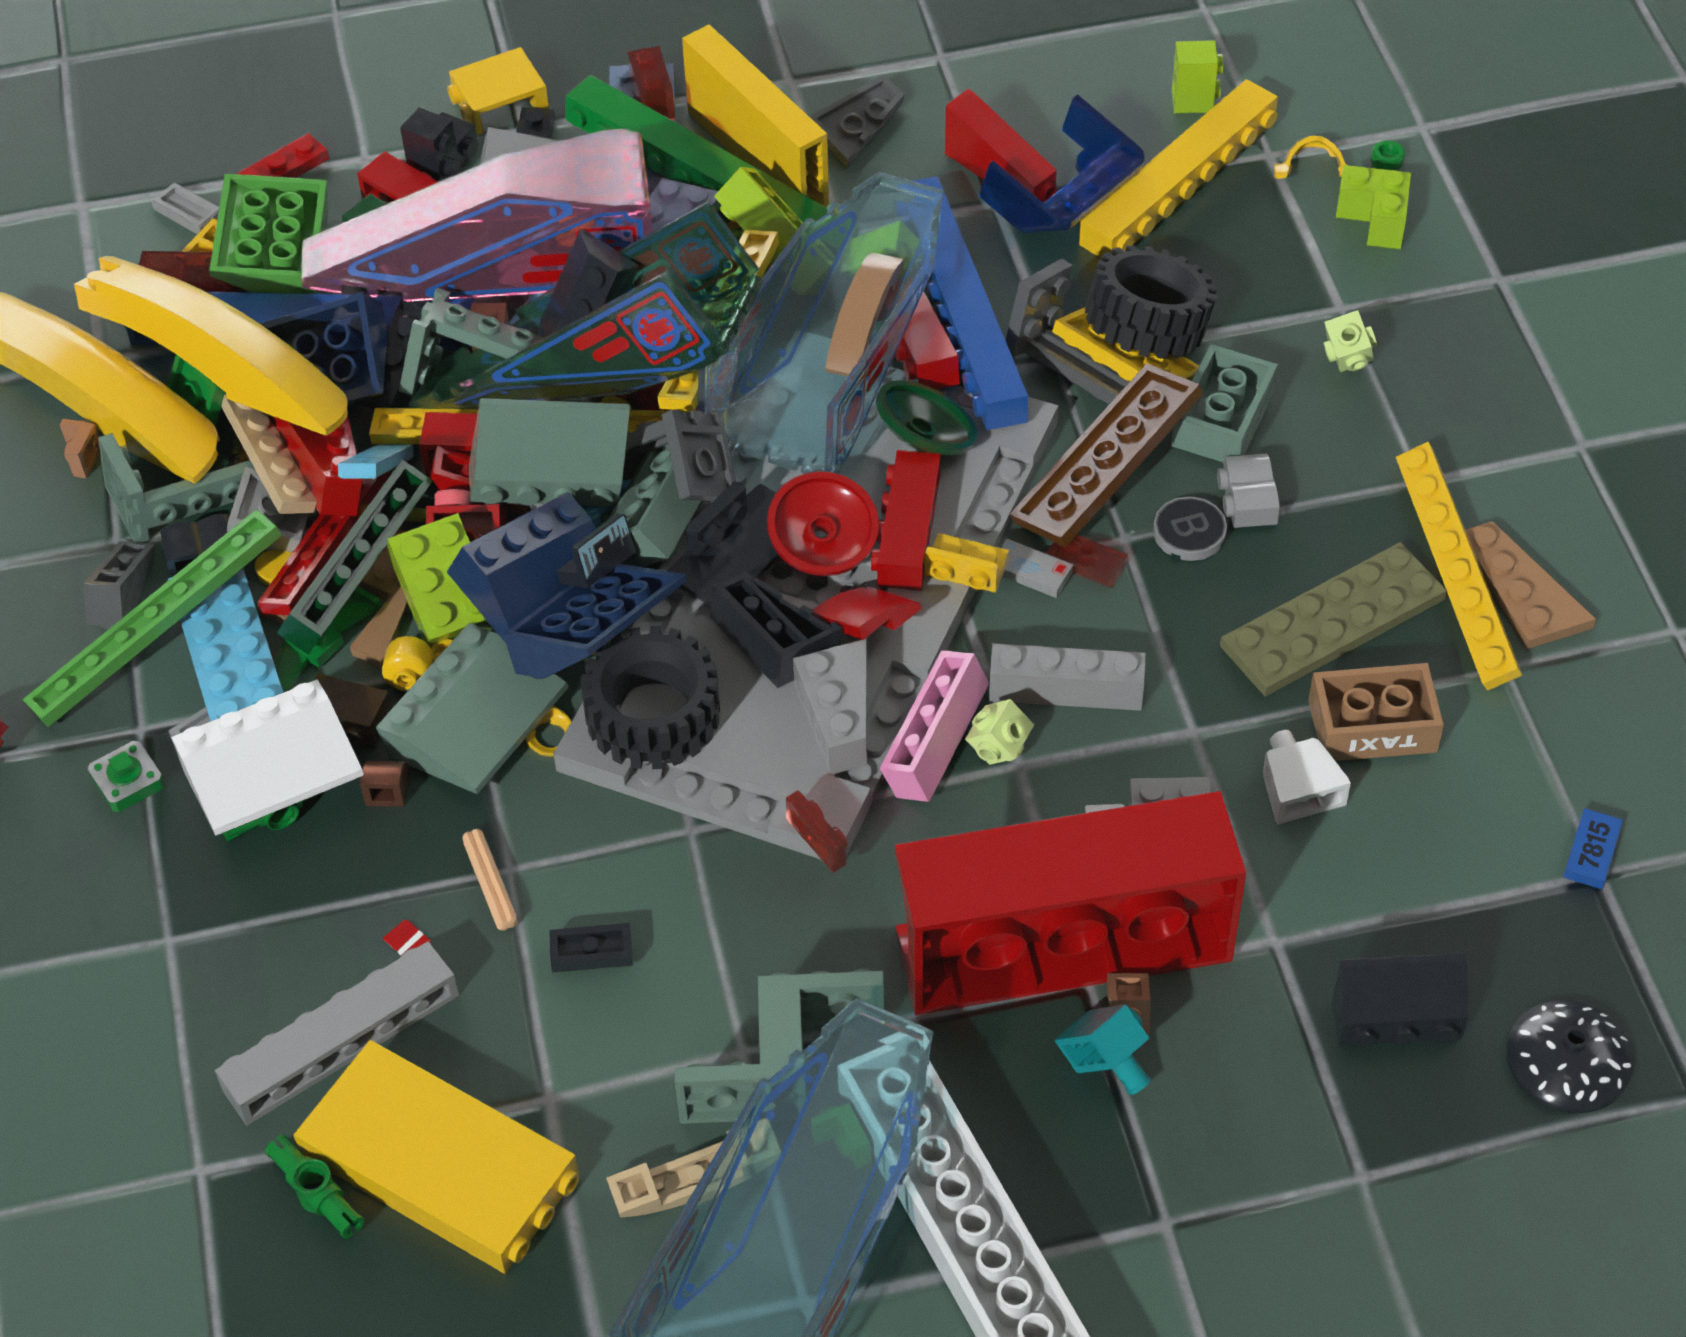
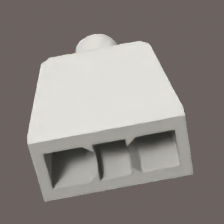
M1289 730L1279 731L1270 738V744L1273 749L1265 754L1263 778L1277 825L1347 805L1351 782L1318 739L1311 738L1296 743Z

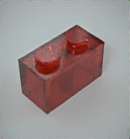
M660 46L628 51L630 82L636 100L670 120L675 119L673 88Z

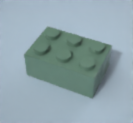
M1210 344L1192 382L1200 385L1203 395L1173 427L1171 446L1220 462H1224V457L1245 455L1274 395L1278 364Z

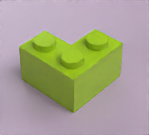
M1343 165L1336 218L1369 221L1368 246L1401 249L1406 223L1411 173Z

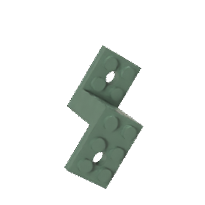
M857 969L852 972L830 973L827 971H815L811 974L795 975L777 972L769 976H758L760 1064L733 1062L724 1066H707L696 1063L686 1067L675 1068V1089L680 1124L735 1122L748 1103L749 1109L743 1121H750L760 1099L804 1064L802 1031L884 1028L883 971ZM804 1072L763 1107L758 1119L764 1117L766 1110H771L774 1113V1117L767 1120L796 1118L805 1099L804 1082L802 1080ZM805 1109L800 1119L805 1118Z

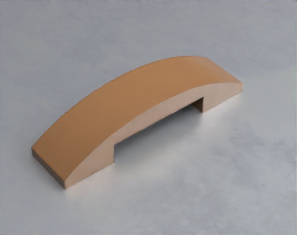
M870 252L864 259L853 278L842 304L828 351L825 366L826 372L851 378L858 377L871 351L869 341L888 291H894L904 265V259Z

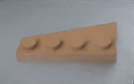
M1493 521L1466 529L1488 589L1526 650L1594 628L1596 618Z

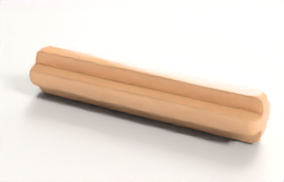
M474 829L471 832L464 833L462 837L463 844L497 928L505 931L508 928L515 927L518 922L517 915L483 832L479 829Z

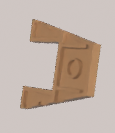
M398 529L394 536L404 533V531ZM387 546L358 585L367 592L386 600V602L350 646L352 656L381 669L385 651L390 642L398 638L404 615H408L410 610L387 553ZM257 605L260 615L277 623L283 624L288 615L262 614L259 605Z

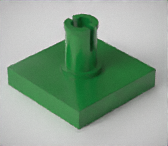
M176 354L167 387L192 405L216 427L226 392Z

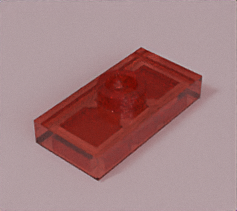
M1076 535L1066 547L1053 542L1046 553L1073 564L1074 574L1113 588L1128 563V554Z

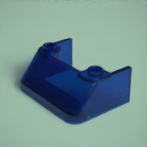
M1078 94L1071 101L1062 131L1084 149L1078 154L1075 162L1079 175L1043 203L994 160L988 166L979 197L1021 232L1037 233L1071 229L1137 175L1142 168L1145 160L1142 148Z

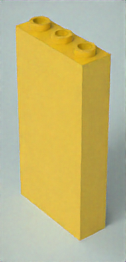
M710 24L683 37L688 113L732 155L824 207L829 208L827 133Z
M372 1040L368 1041L293 1134L298 1150L305 1157L309 1156L312 1159L323 1161L335 1176L504 1274L508 1272L514 1263L518 1264L524 1259L529 1250L531 1239L539 1229L543 1230L549 1225L554 1216L556 1205L563 1196L567 1197L574 1191L579 1181L575 1154Z

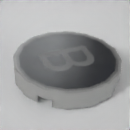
M1181 497L1165 503L1157 511L1153 533L1155 542L1163 552L1170 556L1173 553L1179 555L1182 560H1204L1220 550L1221 544L1226 538L1227 523L1225 515L1211 502L1196 497Z

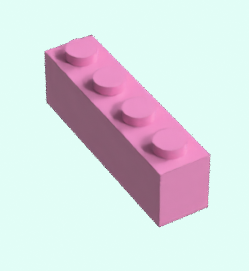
M941 650L880 767L896 798L930 802L989 685L975 654Z

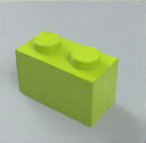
M1215 40L1177 41L1175 43L1171 89L1174 113H1207L1214 107V99H1220L1221 85L1220 79H1217V74L1223 73V55L1217 54Z

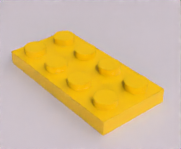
M1085 307L1055 320L1052 330L1054 334L1064 339L1066 344L1077 347L1090 355L1095 362L1104 364L1116 371L1124 380L1131 381L1146 364L1190 381L1193 380L1199 368L1198 364L1184 356L1174 358L1171 353H1168L1166 359L1157 358L1155 353H1149V356L1145 357L1140 356L1139 350L1131 348L1130 352L1120 349L1122 344L1118 342L1110 344L1105 341V333L1098 335L1093 330L1094 324H1088Z

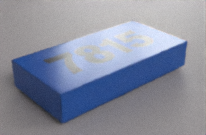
M1584 808L1563 878L1603 889L1623 820Z

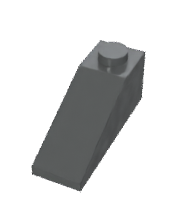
M119 541L84 582L87 625H100L102 629L108 630L137 607L155 553V544Z

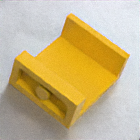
M521 47L449 71L451 85L447 86L450 100L453 105H459L462 119L475 125L477 135L483 134L481 113L525 98L528 99L533 108L549 109L546 85Z

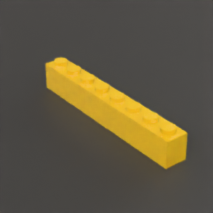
M1247 79L1244 80L1085 216L1080 222L1079 245L1102 258V255L1106 252L1111 254L1112 249L1118 247L1126 251L1127 246H1132L1142 236H1147L1158 222L1163 218H1168L1181 202L1190 199L1197 188L1204 182H1209L1220 168L1225 164H1230L1243 148L1252 145L1259 134L1274 125L1278 117V112L1276 111L1278 96Z

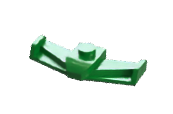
M357 586L309 655L284 639V642L273 657L283 691L291 690L308 662L320 668L344 645L343 637L340 633L372 613L376 614L381 608L379 599Z

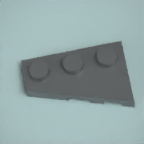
M883 74L811 114L809 117L827 133L828 149L847 168L903 104L904 94Z

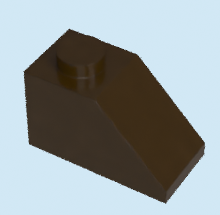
M317 673L315 680L318 679L328 696L351 746H365L376 749L381 739L376 726L392 710L388 691Z

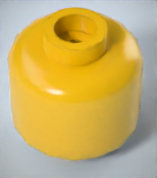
M412 636L398 637L391 641L385 651L382 665V675L385 681L392 688L408 692L433 664L431 647L424 640Z

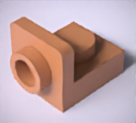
M62 419L60 428L66 441L65 459L69 463L73 477L87 479L100 454L99 435L94 423H88L83 420Z
M1107 973L1108 1007L1126 1004L1127 1007L1133 1009L1143 1021L1142 1028L1148 1035L1150 1033L1151 1009L1148 973Z

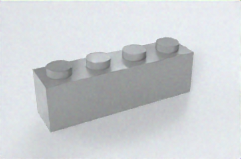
M992 643L989 701L1000 702L1011 699L1014 703L1142 711L1146 653Z

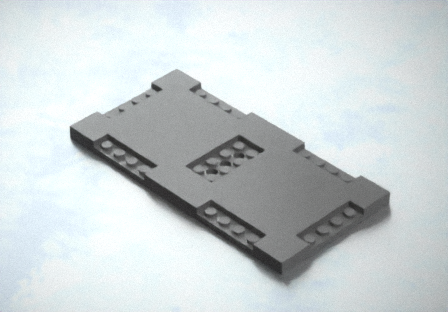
M795 330L784 348L785 356L779 357L774 368L788 357L799 330ZM803 332L790 362L768 378V389L731 452L736 481L746 488V494L752 491L758 484H763L777 493L784 484L802 474L810 472L840 474L855 481L869 494L877 509L879 520H885L886 514H881V502L883 492H890L891 487L886 486L888 464H895L897 450L920 451L900 441L882 421L876 407L875 393L879 387L878 384L865 411L862 422L853 434L854 440L858 434L853 448L842 465L841 461H839L835 466L838 406L856 378L826 372L825 366L831 340ZM880 363L877 364V366L869 376L870 378L872 377L876 369L879 367ZM889 366L879 390L890 381H907L904 370ZM867 367L865 368V370H864L863 373L861 374L860 379H861V377L863 376V374H865V372H866V370H867ZM880 375L868 392L866 391L868 382L865 383L864 410ZM860 379L857 380V382L855 383V385L853 386V388L841 404L840 411L843 404L845 403V401L847 400V398L849 397V395L851 394V392L853 391V389L855 388ZM860 383L851 395V397L849 398V400L847 401V403L844 405L845 413L841 416V437L843 434L842 420L846 414V410L848 408L851 398L853 397L855 392L859 390ZM956 385L936 389L957 402L971 416L977 427L978 436L969 451L954 456H941L940 484L929 547L933 546L938 533L998 547L1011 520L1010 513L1019 504L1057 426L1058 405L1028 397V423L986 431L982 418L976 417L974 414L972 393L967 394L965 388ZM852 430V432L848 436H844L840 439V451L842 449V441L844 440V446L854 430ZM853 436L851 437V439L849 440L841 454H838L837 459H839L841 456L842 459H844V457L846 456V454L848 453L849 449L853 444L851 443ZM704 501L696 509L691 519L696 518L713 501ZM687 531L682 534L676 544L678 549L674 556L668 561L662 562L658 570L666 571L688 551ZM823 531L815 532V535L819 538L827 536ZM876 542L874 549H880L881 542ZM872 552L854 569L832 576H817L802 572L789 565L780 557L758 578L784 593L783 599L798 608L805 605L813 610L833 596L861 587H874L919 602L922 609L896 630L880 626L865 638L867 642V765L829 775L794 687V681L777 688L710 618L711 607L679 587L638 618L632 628L640 627L641 634H650V626H661V634L668 635L671 628L680 630L682 641H685L691 635L698 640V649L705 646L709 651L711 662H715L717 669L720 700V722L718 729L712 728V740L708 745L700 741L701 752L693 758L688 752L683 753V763L673 766L671 759L662 761L663 769L652 770V763L643 761L642 769L631 768L630 758L626 757L621 765L612 760L611 750L604 755L598 749L597 740L592 741L588 733L584 705L582 703L553 753L556 771L842 866L885 778L880 767L941 650L947 651L977 589L951 581H941L924 575L922 591L877 587V571H871ZM779 572H789L792 574L791 577H787L784 580L774 577ZM814 582H821L826 585V587L819 590H812L808 586ZM842 633L841 645L862 639ZM646 684L626 693L616 708L625 716L649 720L662 718L677 712L684 707L688 699L679 690L671 686Z

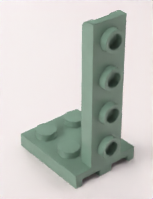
M436 288L433 302H427L422 308L420 321L415 319L412 323L399 391L412 396L420 384H426L432 366L437 367L442 358L444 348L439 346L440 339H443L444 336L512 361H516L548 343L546 338L532 334L529 330L516 328L502 323L494 317L483 316L467 310L461 305L448 303L450 292ZM550 347L520 364L550 375H564L572 361Z
M112 433L98 437L105 488L133 542L137 543L149 541V528L233 503L245 467L255 469L249 460L206 473L196 484L183 480L143 493L144 484L141 475L137 469H131V460L124 445L119 447Z

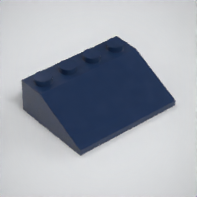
M360 292L260 323L305 357L345 393L348 404L383 394L388 335L382 302L364 292Z
M567 492L463 546L447 573L505 642L503 634L569 586L560 583L557 570L574 558L571 551L572 546L596 528L589 515L573 496Z
M619 564L589 588L573 585L567 586L503 634L515 674L530 676L535 679H544L590 656L687 582L686 574Z

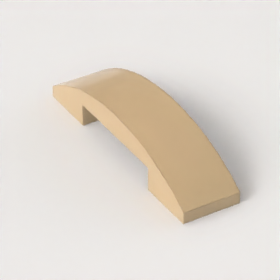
M765 1117L757 1119L727 1188L760 1171L778 1158L780 1150ZM749 1123L740 1127L718 1175L735 1135L732 1136L733 1132L731 1133L691 1202L708 1196L717 1175L718 1178L710 1195L720 1191ZM725 1141L650 1170L647 1163H643L607 1177L606 1179L620 1217L646 1215L687 1204Z

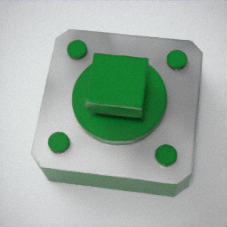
M132 741L95 760L88 766V772L92 781L113 812H121L159 792L165 785L162 774L138 741Z

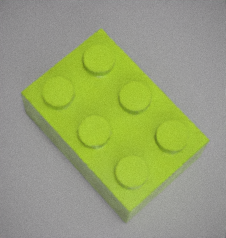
M458 513L387 538V553L422 639L430 647L445 639L454 640L468 623L486 630L493 628L447 573L460 549L470 543Z

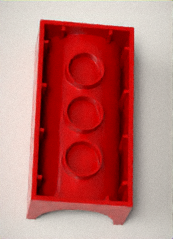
M1221 791L895 844V856L901 880L907 921L905 924L896 925V936L915 1016L1107 983V973H1148V976L1233 961L1246 869Z

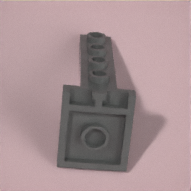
M1061 258L1019 282L1005 341L1012 358L1025 352L1040 364L1051 368L1064 376L1066 380L1090 392L1095 398L1110 404L1130 381L1122 379L1116 371L1108 366L1095 362L1090 355L1079 348L1066 344L1064 339L1052 332L1055 320L1063 316L1062 305L1064 297L1071 285L1069 278L1073 265Z
M670 410L662 414V420L636 425V431L632 433L627 432L624 462L668 444L679 500L714 501L736 481L722 412L703 414L702 411L683 413L681 410Z

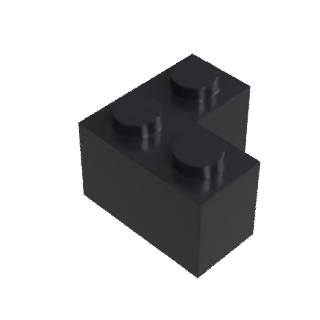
M418 107L400 127L406 163L420 172L427 173L439 183L456 177L462 166L469 159L473 158L478 150L475 125L444 112L438 115Z

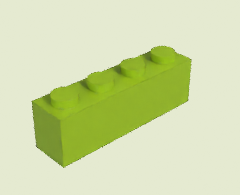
M740 167L714 197L721 204V212L728 219L736 221L742 227V234L745 230L778 232L779 245L769 263L771 267L774 266L796 235L798 236L796 245L783 271L784 276L787 278L804 239L812 232L755 168ZM816 239L806 247L788 286L798 295H816L834 259V256L819 239ZM792 244V245L790 246V248L787 250V252H788V257H789L790 252H791V250H792L793 244ZM809 248L815 250L816 255L814 257L809 255ZM786 253L774 268L775 270L782 272L787 261L785 259ZM838 261L836 262L828 281L842 267V265Z

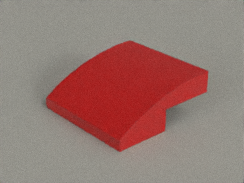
M861 587L842 592L824 601L813 609V616L828 625L835 622L843 627L842 633L864 640L880 626L896 630L922 608L919 602L874 587Z

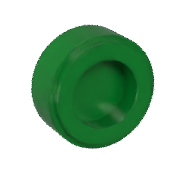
M1384 140L1373 146L1371 163L1375 168L1396 171L1403 166L1405 149L1401 144L1391 140Z

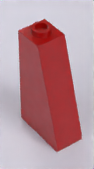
M967 89L946 105L945 155L1033 212L1044 203H1048L1053 199L1057 191V170L972 90Z

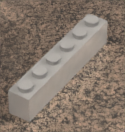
M429 941L418 948L409 949L395 962L383 969L371 972L365 980L350 989L336 993L327 1003L313 1011L303 1013L294 1023L277 1033L265 1036L257 1045L241 1055H235L227 1059L221 1067L215 1070L220 1087L246 1126L352 1062L369 1040L380 1045L458 997L459 993L455 976Z

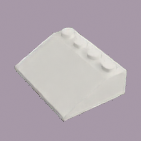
M318 679L309 683L299 684L292 690L274 697L261 699L254 705L236 712L226 713L219 719L198 727L188 728L183 733L171 737L183 771L215 836L364 775L333 706Z

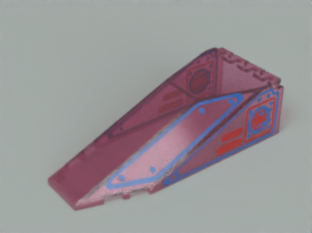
M628 129L604 130L504 154L304 239L302 249V286L306 289L342 293L343 285L367 288L368 295L376 298L378 296V289L402 292L403 301L407 302L433 300L436 288L450 292L449 299L552 293L579 230H586L619 253H623L652 237L651 212H647L650 209V199L642 136L638 132H628ZM652 242L626 257L632 259L648 249H653Z

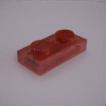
M799 790L787 796V821L833 873L846 866V847L848 843L842 831L836 826L831 827L824 819L819 805L814 800L808 801Z

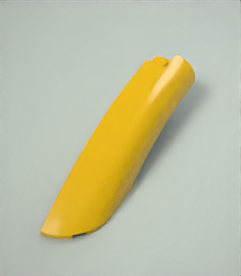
M114 256L99 258L101 270L93 271L87 275V278L74 283L80 310L127 326L171 350L225 391L227 399L325 436L336 430L348 415V400L345 393L311 362L243 312L193 285Z
M0 292L1 365L32 381L56 397L86 421L94 423L96 429L102 434L108 435L112 433L119 447L124 445L127 451L194 484L210 470L218 456L216 446L220 438L215 426L209 419L164 383L108 344L54 314L10 294Z

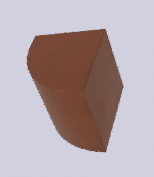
M406 761L365 762L363 766L364 775L361 776L360 786L366 806L405 805L410 769Z

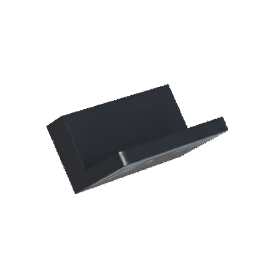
M617 513L572 546L571 551L574 558L557 570L561 584L589 588L636 553L625 514Z

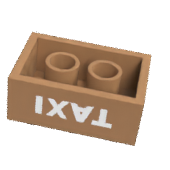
M1428 663L1313 672L1309 705L1317 739L1335 761L1438 752L1444 724Z

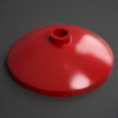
M810 472L791 479L775 494L768 511L767 530L774 549L789 565L808 574L832 576L854 569L869 556L877 540L879 517L873 500L855 481L832 472ZM823 531L827 536L819 538L815 535V532Z

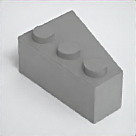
M866 639L793 658L794 687L829 775L867 765Z

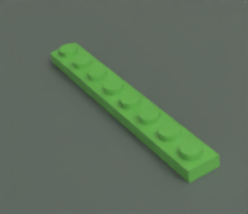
M257 509L254 510L23 699L24 703L47 727L51 726L280 538L282 534L277 526Z

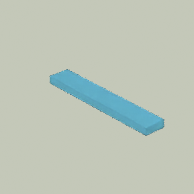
M378 444L338 463V477L377 478L397 467L402 459L406 462L414 457V444Z

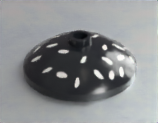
M1556 1000L1536 1005L1519 1017L1510 1032L1507 1042V1062L1518 1085L1537 1102L1558 1111L1588 1113L1605 1108L1624 1093L1633 1074V1049L1624 1030L1609 1015L1585 1003ZM1569 1039H1575L1581 1044H1573Z

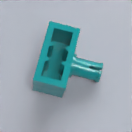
M1126 1004L1088 1010L1054 1040L1077 1074L1112 1069L1129 1095L1138 1093L1151 1082V1078L1147 1076L1132 1055L1149 1039V1036L1142 1028L1143 1021L1133 1009L1127 1007Z

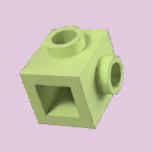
M1358 310L1324 322L1328 341L1323 342L1329 362L1336 361L1340 372L1345 370L1356 371L1364 368L1368 362L1374 361L1372 348L1377 346L1376 338L1371 326L1364 327Z
M1011 699L985 705L983 710L974 717L972 721L973 727L965 740L976 750L977 755L989 765L1003 761H1012L1022 753L1024 749L1023 744L1034 724Z

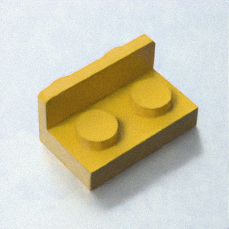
M938 533L933 546L927 547L925 551V575L941 581H951L977 590L983 589L996 593L1009 561V550Z

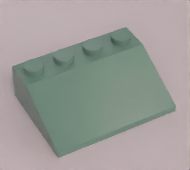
M480 398L468 466L470 501L486 504H546L569 492L579 505L595 507L616 506L623 479L630 413L629 404Z
M468 623L376 728L390 758L397 761H406L411 767L478 794L568 689V685L555 674L544 679H535L530 676L515 674L507 645L497 633Z

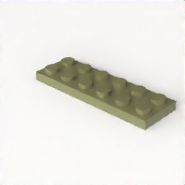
M1399 542L1222 636L1220 647L1266 697L1445 600L1447 590Z

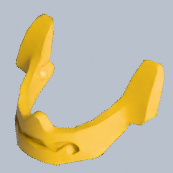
M1313 135L1296 142L1287 152L1285 161L1282 164H1274V177L1285 179L1287 175H1290L1292 157L1297 156L1304 148H1323L1328 151L1330 157H1336L1339 165V177L1342 176L1343 165L1347 164L1333 142L1325 137Z

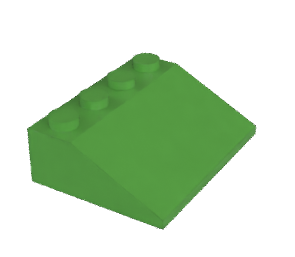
M225 174L209 269L210 276L252 293L318 294L328 216L327 180Z

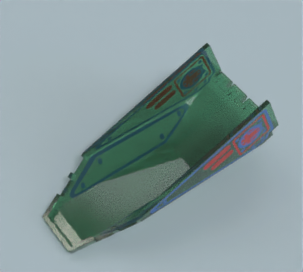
M707 201L618 251L639 265L627 293L546 337L540 320L554 288L517 308L515 313L520 320L511 325L516 328L529 330L532 334L541 336L544 339L507 359L479 348L471 353L464 345L442 360L437 367H432L426 384H421L409 405L412 408L454 409L478 407L480 398L553 401L627 395L701 370L718 361L720 356L729 351L763 285V279L758 275H754L758 273L759 268L710 202Z

